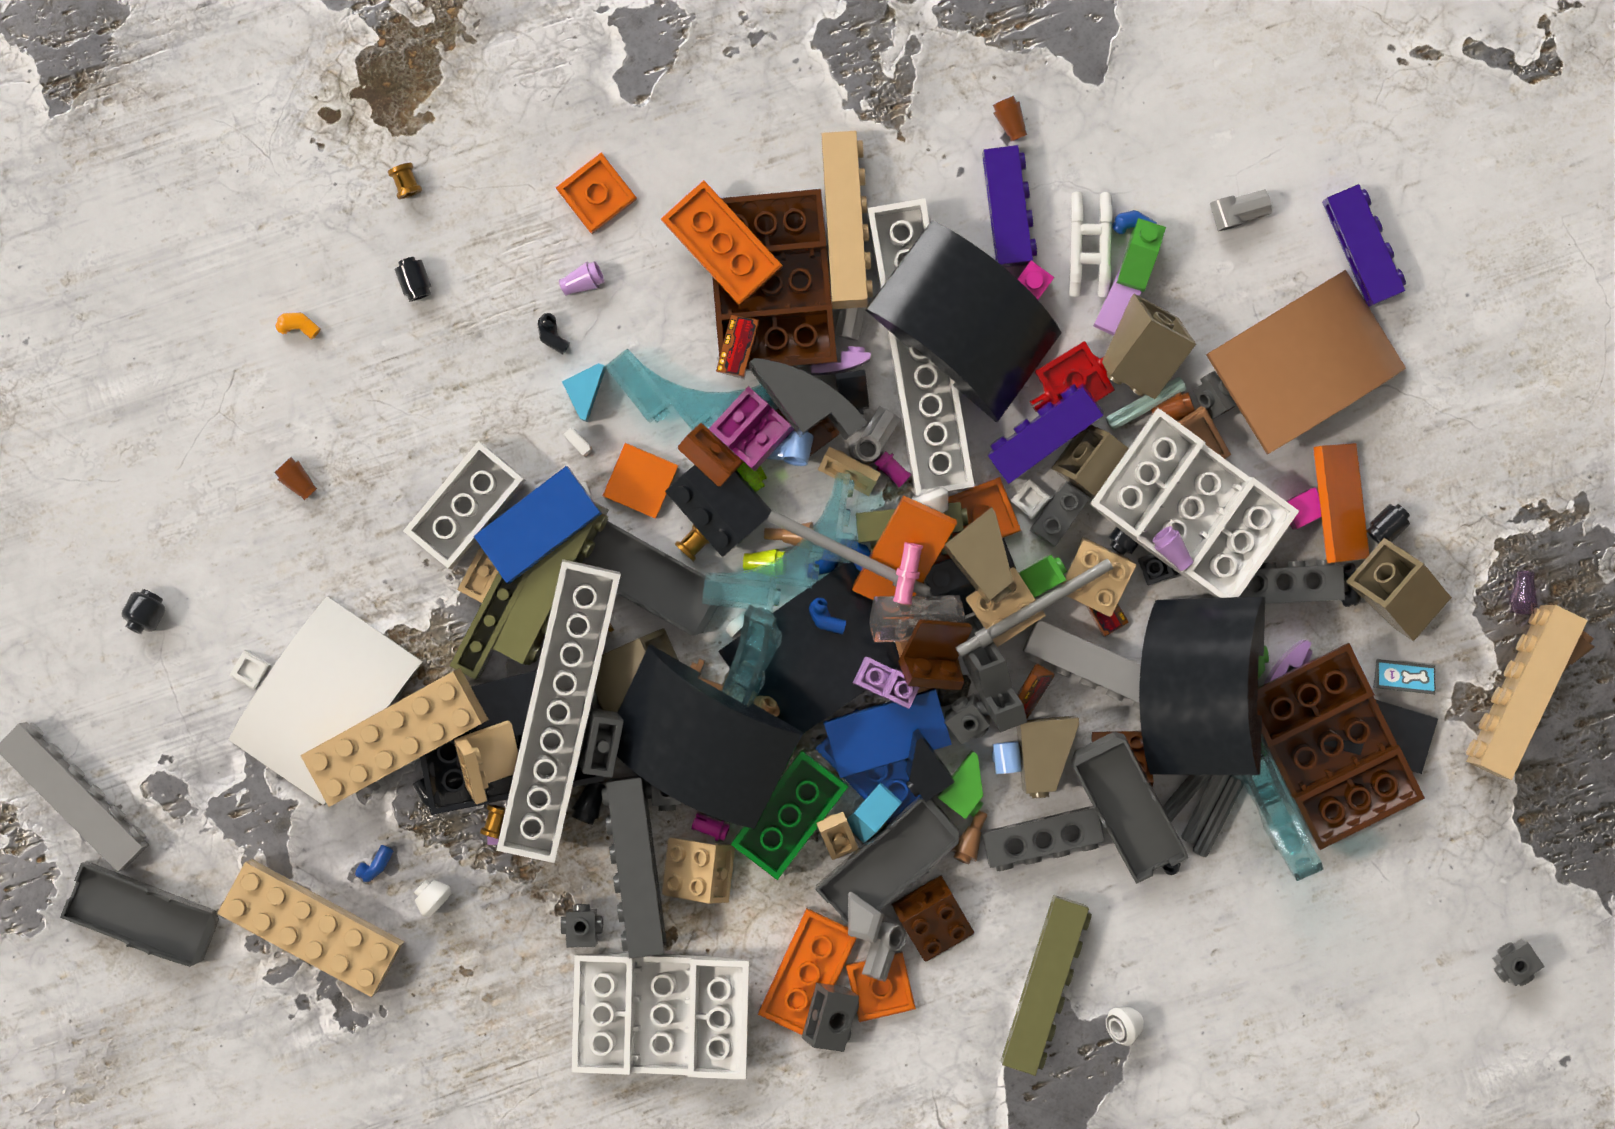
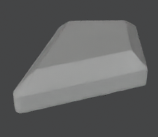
M849 892L848 935L876 943L884 914L856 894Z

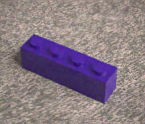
M1018 145L984 149L982 159L995 260L1003 267L1027 265L1030 261H1033V256H1037V245L1035 239H1030L1029 228L1033 227L1032 210L1026 209L1025 199L1030 198L1028 181L1023 182L1022 170H1026L1024 152L1019 153Z
M1357 184L1323 200V206L1368 307L1406 291L1404 285H1406L1405 277L1400 269L1396 270L1392 260L1394 258L1393 249L1388 242H1384L1380 233L1383 231L1382 224L1377 216H1373L1369 208L1371 199L1365 189L1362 190L1360 185Z
M1075 384L1071 385L1060 394L1063 398L1053 405L1051 401L1037 411L1039 416L1031 422L1028 419L1023 420L1013 428L1016 433L1007 439L1002 436L990 445L992 450L988 453V457L1008 484L1104 415V411L1084 384L1076 387Z

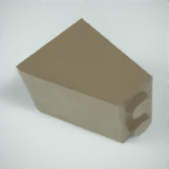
M1133 294L1102 363L1108 372L1107 377L1118 385L1125 383L1137 395L1143 397L1146 394L1156 399L1195 347L1196 343L1177 316Z
M1089 425L1074 436L1051 469L1093 499L1129 448L1111 433Z
M991 507L948 541L943 549L988 604L994 600L997 604L1010 594L1009 586L1013 583L997 516Z
M1385 538L1346 581L1394 629L1413 642L1452 598L1424 563Z
M665 628L602 654L594 689L597 695V703L602 710L618 712L650 644L678 660Z
M1063 716L1030 719L1026 723L1016 726L1022 765V790L1032 796V798L1049 797V792L1057 790L1080 724L1078 717Z

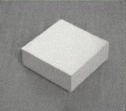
M569 428L563 434L584 457L593 451L592 447L575 429Z
M1028 479L1010 502L1033 520L1051 497L1032 480Z
M244 650L230 676L256 690L271 665Z

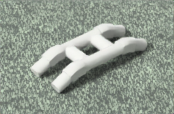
M1073 192L1071 194L1069 296H1080L1082 264H1099V297H1107L1110 291L1112 198L1108 192L1100 194V224H1083V195L1081 192ZM1082 235H1100V253L1082 252Z

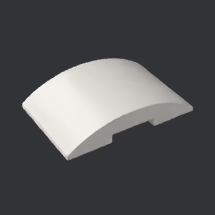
M1157 408L1093 498L1090 505L1147 551L1214 597H1239L1299 510L1254 477L1247 476L1206 446V442ZM1171 526L1174 530L1179 531L1189 555L1194 560L1183 571H1179L1174 564L1154 548L1153 538L1166 527Z
M327 596L275 663L246 707L228 740L319 803L325 805L326 801L300 755L393 705L423 661Z
M628 953L576 954L574 960L572 1072L630 1075L631 1073L688 1075V1077L746 1080L749 961L675 954H660L630 959Z

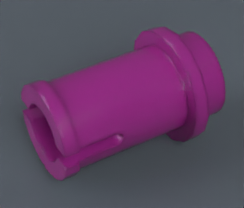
M885 451L874 462L877 466L876 470L884 472L897 487H900L911 476V473L906 471L893 458V453L889 454Z
M697 812L691 829L715 837V841L718 842L719 839L725 841L730 824Z

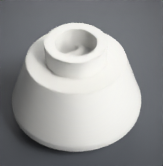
M943 487L933 488L912 497L913 500L943 514L948 510L949 493Z
M425 880L414 892L418 896L414 901L423 917H431L452 894L451 887L436 880H433L431 883Z
M1130 1007L1113 1008L1108 1012L1106 1028L1116 1043L1130 1046L1143 1031V1017L1135 1009Z

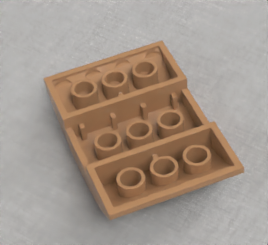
M1346 270L1206 354L1266 454L1273 452L1406 369Z

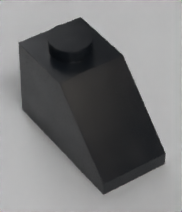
M865 370L837 373L835 377L837 391L861 415H864V409H869Z
M916 729L912 735L906 773L909 781L906 784L915 797L921 795L925 802H927L952 785L954 779L919 729Z

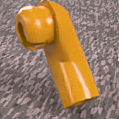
M301 312L283 313L277 318L275 325L277 331L281 334H287L291 330L300 329L311 340L321 330Z

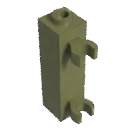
M961 502L948 503V510L944 514L957 520L952 533H960L964 530L963 526L968 525L967 508H961ZM896 509L856 513L858 543L870 542L872 552ZM952 533L948 538L947 542L952 539ZM942 549L941 554H942V555L947 554V553L945 552V550Z

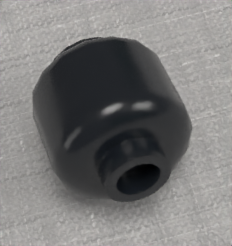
M142 589L141 592H133L121 613L123 619L127 621L125 627L138 634H142L143 630L148 632L154 631L165 613V606L162 604L163 599L145 589Z

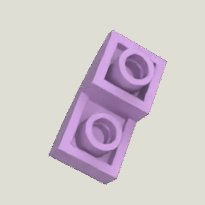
M1119 272L1093 327L1113 336L1133 294L1140 296L1142 292L1116 283Z
M847 347V351H841V363L812 365L811 375H829L855 369L869 362L871 353L865 352L864 347Z
M1301 640L1287 650L1274 665L1264 684L1288 673L1287 669L1289 666L1296 669L1308 663L1312 655V650L1309 649L1311 642Z
M864 657L853 681L854 684L910 709L920 688L908 686L902 672L891 669L869 657Z

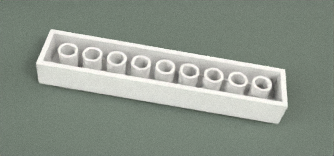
M925 198L867 209L880 289L930 223ZM887 329L915 495L937 487H943L948 492L974 488L959 392L953 386L955 381L914 346L907 347Z
M562 559L496 851L555 863L621 576L620 572Z

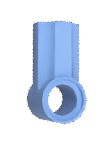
M793 430L767 459L783 460L794 466H807L814 437L809 432L799 437L796 431Z
M1019 742L993 744L992 761L995 763L996 774L1022 771Z

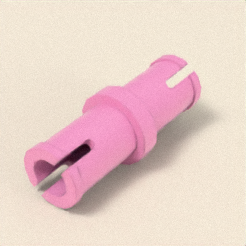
M904 543L901 566L896 571L898 581L895 596L893 597L894 602L912 604L915 580L919 579L920 572L917 570L921 550L923 549L922 545Z

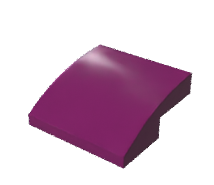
M749 386L709 428L715 436L754 472L794 430L782 416Z

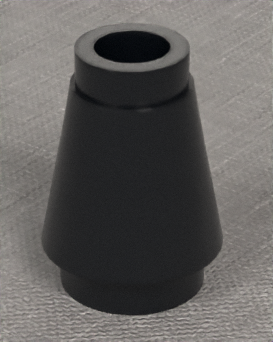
M598 782L586 785L571 808L574 810L571 817L593 825L595 819H599L603 800L602 788L605 785Z

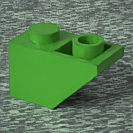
M1047 555L1018 573L1035 598L1066 581L1063 574L1067 570L1059 557L1053 558L1052 555Z

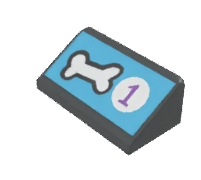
M1376 659L1373 688L1435 695V665Z

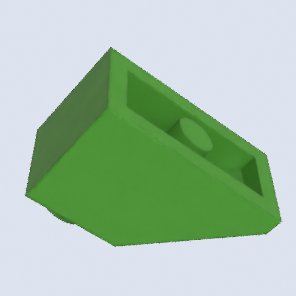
M1138 218L1131 232L1116 283L1145 291L1166 227Z
M971 750L952 775L954 783L937 795L938 799L965 819L968 815L974 817L984 804L980 801L983 797L979 759L978 755Z

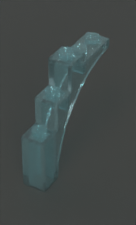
M628 348L605 366L649 423L653 420L656 423L663 420L671 413L668 408L673 406L691 430L700 423L709 428L715 422L712 418L715 415L720 417L745 390L704 392L682 387L660 377L644 366ZM761 384L751 388L771 407L774 405V402Z
M836 472L831 496L812 530L857 551L858 540L854 539V534L843 531V526H849L850 509H846L847 497L852 498L854 480H850L849 473ZM803 538L791 550L780 557L753 569L731 573L705 572L702 604L772 613L773 606H779L781 589H777L776 584L811 588L812 581L817 582L819 575V564H815V559L850 563V561Z
M749 605L744 614L743 628L736 655L722 689L723 693L748 707L753 703L764 685L765 670L782 643V631L776 626V617L768 609L763 607L756 608L752 605Z
M1261 738L1260 775H1242L1248 794L1258 809L1265 833L1275 850H1278L1295 880L1299 881L1324 870L1323 865L1285 794Z

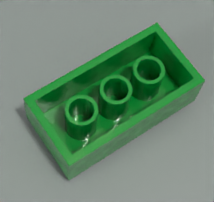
M801 750L781 776L756 828L742 827L731 842V845L778 880L817 829L816 823L824 820L846 791L848 784L805 751Z

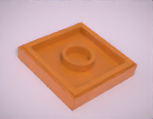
M602 152L556 187L557 191L591 234L637 200V197Z
M625 443L602 496L656 519L667 495L665 491L671 486L679 465Z
M902 951L894 954L885 982L862 974L866 960L846 964L851 990L859 996L857 1011L859 1022L916 1009Z

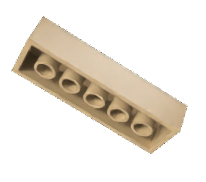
M1540 605L1539 609L1535 608L1528 622L1531 626L1527 634H1523L1517 643V656L1514 661L1511 660L1507 664L1504 671L1506 679L1502 687H1497L1493 693L1491 702L1494 704L1489 714L1485 713L1479 723L1481 731L1477 740L1473 739L1467 748L1466 755H1468L1466 762L1497 777L1513 779L1588 620L1557 605Z
M461 668L300 756L328 807L489 719Z
M253 859L244 863L217 913L370 997H373L378 992L405 942Z

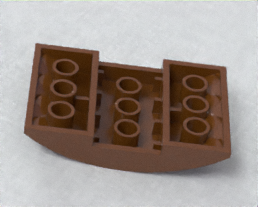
M821 189L721 198L783 267L740 306L712 277L719 358L730 317L734 315L759 320V327L749 363L754 358L779 362L792 367L837 363Z
M1350 643L1344 644L1258 687L1257 715L1262 716L1261 738L1319 850L1425 799L1400 746L1397 745L1374 698L1375 694ZM1343 740H1350L1356 744L1364 743L1361 755L1344 751ZM1338 741L1336 748L1324 745V742Z

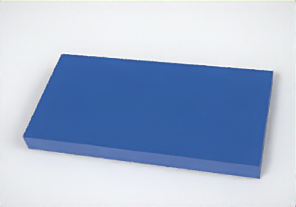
M565 466L473 537L505 582L510 584L600 516L602 512L571 469Z
M935 688L917 693L910 709L890 701L823 721L840 778L908 758L912 735L916 729H919L933 750L952 745Z
M827 736L815 749L838 772ZM906 759L843 777L864 800L882 783L902 802L887 819V824L921 796L915 797L906 784L909 781L906 773Z

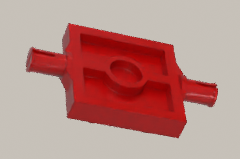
M1083 341L1036 370L1035 374L1043 386L1044 393L1029 401L1031 406L1042 401L1033 407L1035 412L1050 401L1053 405L1063 398L1060 394L1073 384L1076 387L1084 384L1096 402L1115 391L1107 377L1106 368L1102 363L1104 357L1099 359L1091 352L1087 343Z

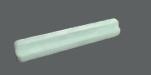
M1177 377L1166 384L1156 399L1145 395L1106 417L1108 425L1112 430H1115L1150 411L1177 393L1186 391L1184 381Z

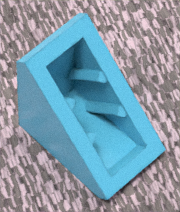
M599 363L562 381L579 418L586 422L589 420L606 367Z
M880 783L847 818L852 833L865 843L880 829L902 802Z

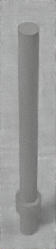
M773 510L770 512L767 521L892 581L893 586H897L898 575H896V570ZM915 580L913 592L926 598L931 587Z
M1105 559L988 629L984 627L974 633V637L955 647L960 657H963L980 646L984 648L993 643L992 639L1112 570V564L1108 559Z

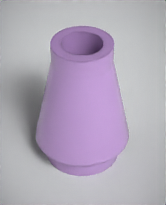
M595 261L591 263L585 262L565 278L559 280L560 287L565 296L597 289L600 284L604 283L601 269Z
M1169 526L1155 535L1152 540L1155 544L1154 548L1174 564L1179 571L1187 569L1194 560L1189 555L1178 530H1174Z

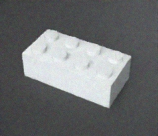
M478 441L403 532L446 568L453 569L476 542L473 536L492 523L527 480L483 443Z

